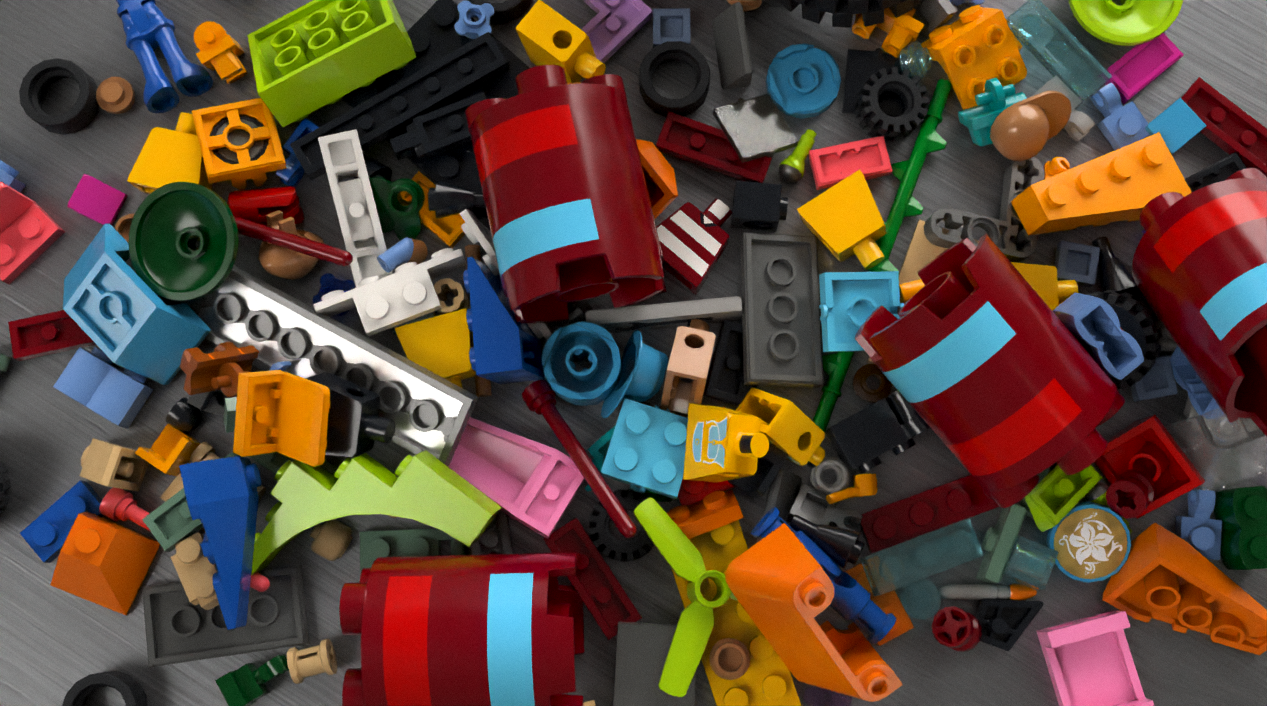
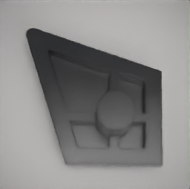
M980 600L975 615L982 630L980 641L1009 652L1042 608L1043 602Z

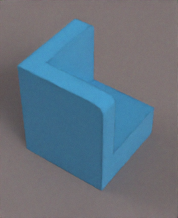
M1180 97L1145 127V130L1150 135L1159 132L1172 155L1207 125Z

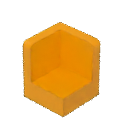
M167 424L150 449L139 446L135 454L163 473L177 476L180 473L179 465L187 464L191 454L201 443L184 431L177 430Z

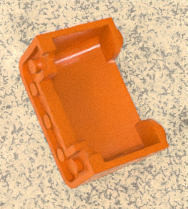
M785 523L739 555L728 565L725 572V580L728 587L798 681L869 702L880 701L903 685L892 668L881 658L854 622L847 626V630L835 628L828 620L819 626L814 617L831 604L835 588L821 565Z

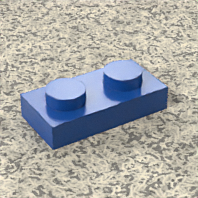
M80 480L20 534L44 563H51L59 556L60 550L79 513L88 511L100 517L104 516L99 512L102 499L87 481Z

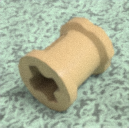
M446 278L434 284L442 306L441 309L437 310L440 315L469 308V297L460 283ZM453 292L456 296L453 298V305L447 306L445 304L447 300L446 294Z
M324 639L320 645L298 650L296 647L289 648L287 652V665L291 679L295 684L302 683L304 678L325 672L328 675L337 673L336 654L330 639Z

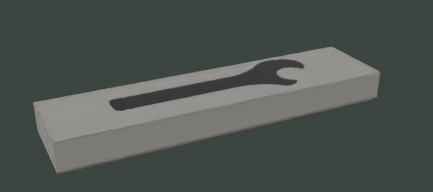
M733 296L589 310L585 314L586 322L597 324L609 333L687 326L688 321L693 319L705 321L707 324L719 323L724 320L739 321L742 315L741 297Z

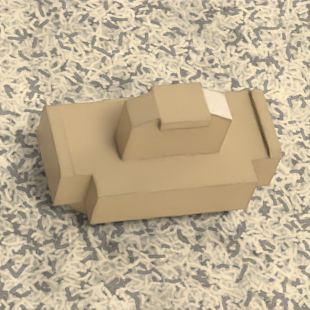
M197 532L175 545L176 554L171 556V560L189 602L195 606L200 604L205 610H210L219 605L213 586V574L218 572L216 564L212 565L208 558L204 557L200 545L204 535Z

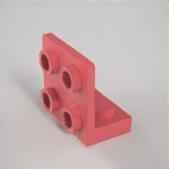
M0 182V279L10 285L65 231L35 201L7 184Z

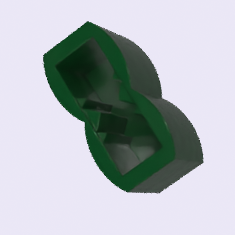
M1265 486L1216 491L1214 515L1216 520H1222L1220 556L1227 570L1267 568V488Z

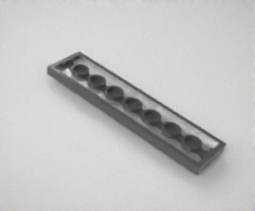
M235 265L226 280L215 291L205 297L192 300L190 308L211 329L205 337L209 341L217 345L232 342L238 348L253 345L259 351V354L252 364L264 371H269L270 367L277 362L290 361L292 365L285 370V372L307 379L323 372H329L378 394L380 397L378 416L395 421L396 428L391 440L392 442L416 455L427 450L446 466L450 465L477 403L478 396L324 313H316L315 309Z

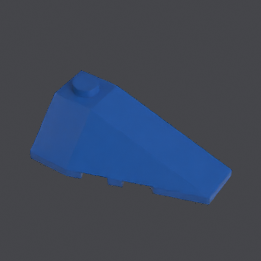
M242 456L179 465L192 520L200 519L205 529L203 541L200 544L203 555L208 558L212 565L216 564L218 572L213 574V586L227 630L244 627L247 623L259 501L257 487L261 486L259 469L256 463L251 464L249 458Z

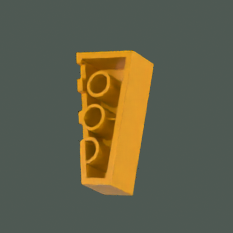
M1158 132L1032 184L1014 198L1011 203L1029 236L1072 230L1087 225H1093V227L1102 226L1116 221H1138L1142 209L1153 198L1168 192H1177L1185 197L1192 192L1161 134Z

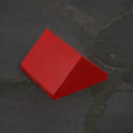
M1155 414L1134 421L1107 440L1106 450L1095 461L1110 484L1127 470L1142 471L1154 481L1157 490L1156 497L1136 519L1205 482L1204 478Z

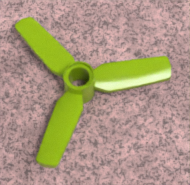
M648 498L634 509L633 514L676 575L688 581L687 595L692 602L681 612L658 684L659 689L665 693L684 697L714 627L713 608L722 606L729 598L737 600V598L728 587L725 575L717 570L706 571L702 554L655 499ZM705 578L713 580L717 587L716 596L711 601L704 599L700 592V585Z

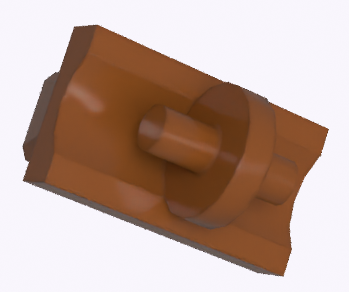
M232 342L220 343L214 348V352L205 354L198 347L185 349L180 363L181 370L186 374L183 389L189 395L221 389L227 397H237L239 373L251 372L252 363L258 358L259 351L253 345L238 348Z

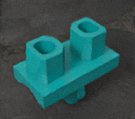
M997 78L986 80L985 92L975 95V101L978 106L958 111L959 122L968 127L973 143L978 146L991 144L990 132L996 117L1009 106L1027 99L1026 95L1023 92L1015 94L1013 84L1002 87Z

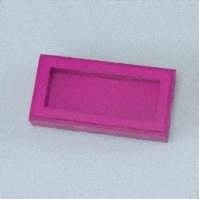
M1163 33L1149 42L1136 45L1106 69L1099 78L1105 85L1112 83L1120 94L1121 102L1125 104L1175 64L1184 54Z

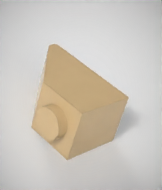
M93 438L91 444L82 454V470L79 476L104 486L139 492L149 463L136 455V450Z

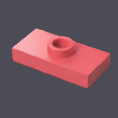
M884 135L810 150L808 154L816 190L830 188L859 169L863 173L865 180L888 176L892 173Z

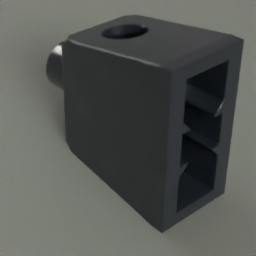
M323 372L307 378L327 386L330 390L325 455L357 457L371 450L375 441L386 444L390 443L394 436L396 425L394 420L378 416L380 397L378 394L329 372Z

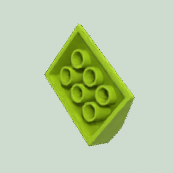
M313 0L247 35L258 95L282 127L292 122L304 120L311 112L327 104L330 105L338 102L351 91L372 84L376 78L392 70L401 69L409 61L416 58L410 37L393 0Z

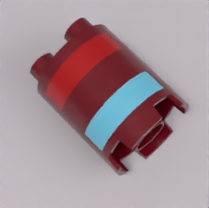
M558 65L536 66L517 75L515 81L519 95L508 99L492 98L482 100L470 105L465 110L504 295L508 297L511 311H514L517 322L550 323L566 321L568 319L567 302L591 299L608 293L614 307L619 308L641 302L663 291L662 278H664L662 262L664 259L621 76L615 74L598 75L588 78L581 83L567 84L563 67Z
M1246 168L1235 172L1224 181L1200 188L1185 197L1177 192H1168L1149 201L1142 209L1139 217L1140 224L1146 232L1135 250L1132 273L1136 285L1229 422L1232 423L1238 420V417L1251 418L1267 436V177L1259 169Z
M987 234L979 239L977 247L968 238H965L922 267L917 273L925 286L914 294L898 313L899 319L881 305L866 319L856 333L855 340L865 350L875 365L1001 508L1010 507L1026 497L1039 481L1038 474L1054 463L1066 475L1076 474L1093 464L1104 453L1108 444L1096 430V427L1112 418L1125 402V398L1117 390L1115 383Z
M579 553L377 558L371 568H363L359 583H345L341 590L339 615L343 635H361V668L347 669L343 681L342 706H583V696L564 694L576 692L575 655L585 654L583 600L574 586L558 584L559 576L575 575L576 564L579 563Z

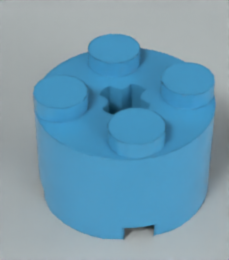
M582 321L558 329L549 337L542 352V367L547 382H549L550 387L558 397L570 404L579 406L597 405L611 394L621 379L622 360L619 347L612 335L597 324ZM584 357H588L591 368H584L581 372H577L574 361H582Z

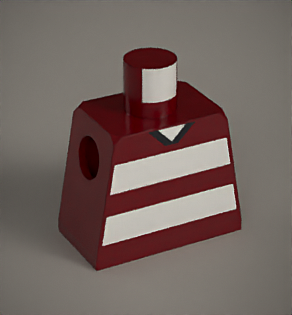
M717 198L713 200L704 212L700 211L692 203L687 202L656 226L664 259L662 267L695 295L700 291L729 242L730 236L721 226L732 215V211Z

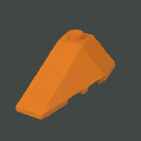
M1156 522L1131 541V548L1126 563L1118 573L1111 576L1102 594L1105 602L1120 611H1126L1127 615L1136 620L1149 623L1151 618L1171 624L1174 631L1185 634L1190 629L1210 635L1212 642L1256 655H1261L1267 651V610L1192 545Z

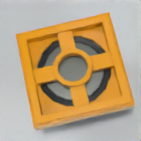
M261 98L192 110L209 184L231 180L232 186L243 190L246 188V180L252 179L257 187L262 186L267 180L266 172L286 169V162L273 113Z

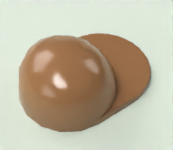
M1045 91L1009 106L996 117L991 127L990 138L993 145L1007 159L1019 162L1031 159L1044 148L1047 140L1057 135L1067 124L1072 108L1070 100L1061 92Z

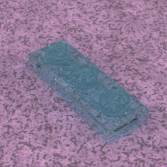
M1028 0L1006 19L1010 30L1053 77L1057 75L1083 102L1112 77L1041 0Z
M970 518L861 557L860 561L873 595L879 596L984 556Z

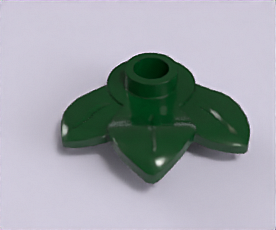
M381 177L369 178L382 233L394 230L399 240L405 237L415 239L421 230L422 222L419 211L425 201L424 192L420 185L407 178H401L394 182ZM400 192H408L412 196V201L403 200Z

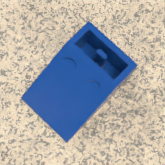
M473 256L467 257L468 270L464 271L463 280L466 291L470 293L471 308L467 309L466 319L469 330L473 332L474 347H471L469 352L472 369L476 371L477 376L501 385L545 379L542 367L543 350L541 339L536 337L527 323L516 321L514 311H511L508 297L504 295L499 274L495 276L487 265Z

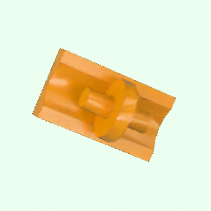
M889 8L884 9V23L866 27L864 26L862 14H855L857 16L851 31L863 39H869L875 28L878 27L888 33L881 47L885 52L898 57L908 45L913 47L925 24L913 18L917 11L914 8L897 18Z
M207 21L201 23L196 28L194 42L200 50L196 53V56L201 64L212 71L216 70L223 81L226 80L228 84L248 74L238 57L245 52L240 44L227 34L220 24Z

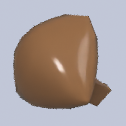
M278 210L266 215L268 227L324 244L322 237L305 230L296 229L294 218L288 217L283 219L282 211ZM264 241L261 242L258 257L266 272L289 280L303 278L312 271L320 260Z

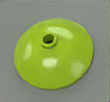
M1068 0L1073 15L1087 32L1104 42L1121 46L1143 44L1163 34L1177 18L1183 0H1120L1121 6H1118L1112 0Z

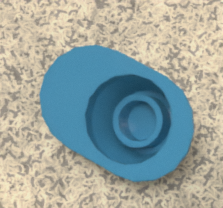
M639 330L632 333L624 349L621 359V379L603 402L601 416L604 419L614 412L619 403L624 401V398L636 402L646 401L659 391L663 383L668 356L644 344Z

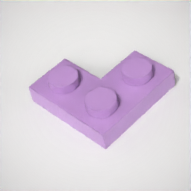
M583 0L597 15L581 30L589 36L596 58L605 63L653 17V11L642 0Z

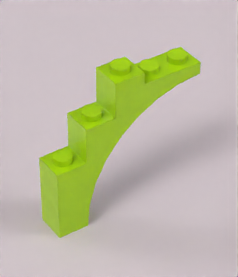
M427 450L414 457L410 454L407 455L397 467L395 474L367 453L353 459L350 457L345 459L336 470L334 476L321 466L313 467L298 460H288L277 471L274 477L277 484L270 492L279 502L266 515L265 520L268 522V525L263 532L255 534L251 576L266 568L286 544L306 529L321 522L350 515L384 514L413 519L437 528L470 547L482 536L502 507Z

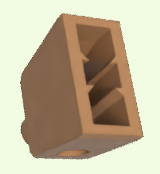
M693 319L688 321L687 326L677 327L666 371L660 409H669L671 413L688 417L689 403L701 404L716 338L713 332H709L710 327L705 321ZM680 377L693 379V382H684Z

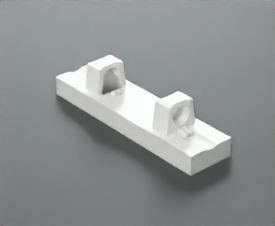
M357 129L318 137L346 250L353 256L350 266L356 288L359 287L358 283L368 277L380 276V278H384L393 274L392 271L387 273L377 260V257L387 249ZM358 177L356 179L339 182L340 180H343L345 178Z

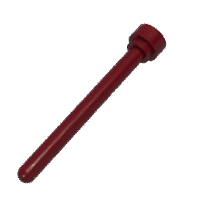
M234 216L238 234L341 266H349L353 261V256L348 251Z
M541 379L528 385L522 392L521 398L529 410L535 411L538 415H543L620 533L626 538L633 537L637 531L636 525L555 407L556 393L550 387L549 382Z

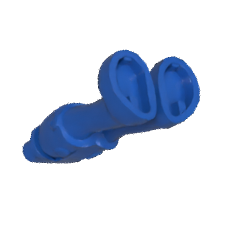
M116 0L119 5L117 14L122 19L126 35V45L130 50L134 51L144 73L146 83L143 99L150 112L165 113L175 108L179 103V95L165 75L154 53V49L157 47L161 48L170 68L172 78L182 94L188 97H196L210 90L213 86V79L205 67L191 63L185 57L174 35L175 26L173 21L165 17L156 6L155 0Z

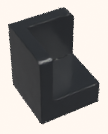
M769 442V450L764 457L758 458L757 471L753 476L728 480V482L753 499L763 496L787 459L788 454Z

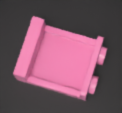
M1111 610L1036 631L1059 706H1155L1153 700L1147 699L1144 695L1123 630L1131 627L1126 611Z

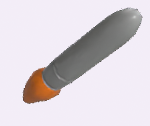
M1012 583L1008 586L1000 584H949L940 587L937 590V594L949 600H1026L1036 596L1037 591L1030 586L1019 583Z

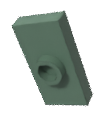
M1017 504L1002 508L995 528L990 527L984 536L982 549L986 550L976 575L977 579L989 584L1001 581L1025 518L1026 508Z

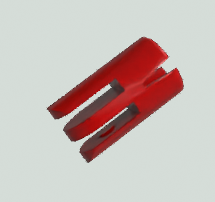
M295 186L238 190L229 193L227 205L232 211L233 216L267 226L266 215L280 210L283 212V219L292 217L295 219V224L302 223L304 220L303 210Z

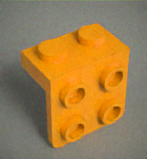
M980 5L969 7L959 14L960 19L951 25L936 28L929 33L928 40L918 45L924 59L942 62L963 110L978 106L975 101V95L985 92L986 80L997 78L1003 87L1010 84L1015 85L1027 75L1026 66L1002 9L986 8Z
M282 370L239 373L233 453L246 457L278 452L313 467L323 465L327 447L326 438L330 409L329 388Z

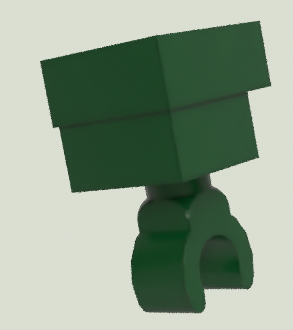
M285 654L278 655L258 669L254 663H248L215 680L229 706H250L257 702L256 700L270 693L265 683L289 670Z

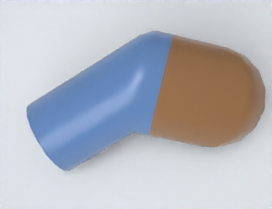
M405 237L379 255L377 260L380 266L389 273L403 262L422 263L428 255V249L423 241Z

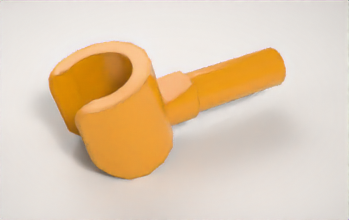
M876 474L853 475L854 487L826 495L827 503L833 504L848 498L876 495L878 491Z

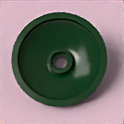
M174 182L156 189L144 199L133 217L128 243L130 258L135 272L154 293L171 300L190 301L207 296L226 280L235 264L239 239L233 213L227 203L216 192L200 184ZM200 238V246L197 250L196 241Z

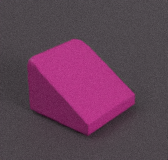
M84 174L73 192L67 207L99 224L110 223L113 225L128 195L92 176Z

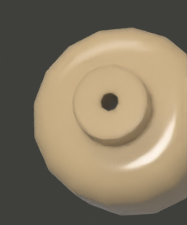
M337 519L325 521L323 525L319 523L314 526L310 533V537L314 538L311 549L314 553L329 561L341 558L352 540V530Z

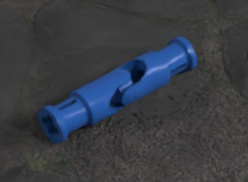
M776 507L769 510L755 525L751 534L755 538L761 537L763 539L785 523L821 565L832 581L835 590L830 606L846 621L852 620L867 634V640L871 644H876L882 640L894 626L896 617L892 613L886 614L870 599L871 594L848 573L842 571L838 564L801 530L796 532L779 516L780 511Z

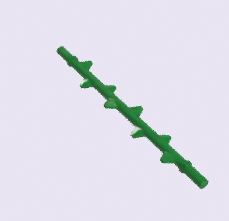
M939 79L928 112L923 118L924 120L909 160L891 164L892 174L900 181V185L888 218L884 222L886 234L875 241L885 258L876 266L868 269V272L898 271L888 259L904 217L922 214L924 208L912 194L927 153L944 150L947 142L936 132L938 124L942 122L943 118L941 115L952 88V84L948 80ZM838 352L837 354L822 356L823 370L829 378L826 386H823L821 389L823 394L813 422L824 432L828 426L837 398H840L842 395L840 390L854 352Z

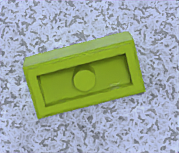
M1056 465L1024 497L1036 526L1041 532L1055 527L1103 478L1092 465L1073 475H1066Z

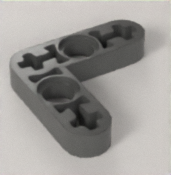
M1032 157L1021 162L1013 161L1006 168L999 219L952 208H940L925 221L924 234L927 240L938 247L949 249L961 240L968 238L977 247L978 243L973 239L971 231L973 227H980L987 232L989 238L1010 262L1020 263L1027 259L1036 250L1038 234L1028 236L1018 215L1013 211L1011 201L1030 185L1044 180L1045 172L1042 163L1036 157ZM1021 168H1024V169H1025V174H1026L1027 176H1031V178L1028 179V180L1024 183V185H1023V182H1024V174L1021 173V172H1018V170H1020ZM941 220L945 221L946 228L952 229L946 235L942 233V227L936 225ZM962 225H964V227L962 228V231L957 230V229L960 228ZM1017 234V243L1023 246L1020 251H1016V244L1010 242Z

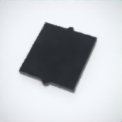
M877 48L875 51L848 49L842 113L855 114L859 107L855 106L856 98L859 96L858 93L872 74L876 75L883 68L888 72L891 67H898L899 74L904 68L908 70L909 55L900 54L898 57H894L887 52H882L880 48ZM886 92L879 96V107L886 115L898 117L904 113L905 104L898 94Z

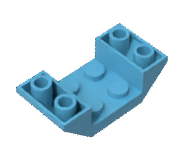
M110 223L104 224L64 279L63 310L113 363L160 384L167 385L181 369L180 363L184 350L198 347L211 329L186 303L166 305L126 263L130 257L129 243Z

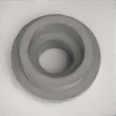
M824 457L818 466L811 469L810 481L814 489L831 494L847 488L850 481V472L842 460L836 457ZM826 469H831L836 474V480L832 484H827L823 480L822 475Z

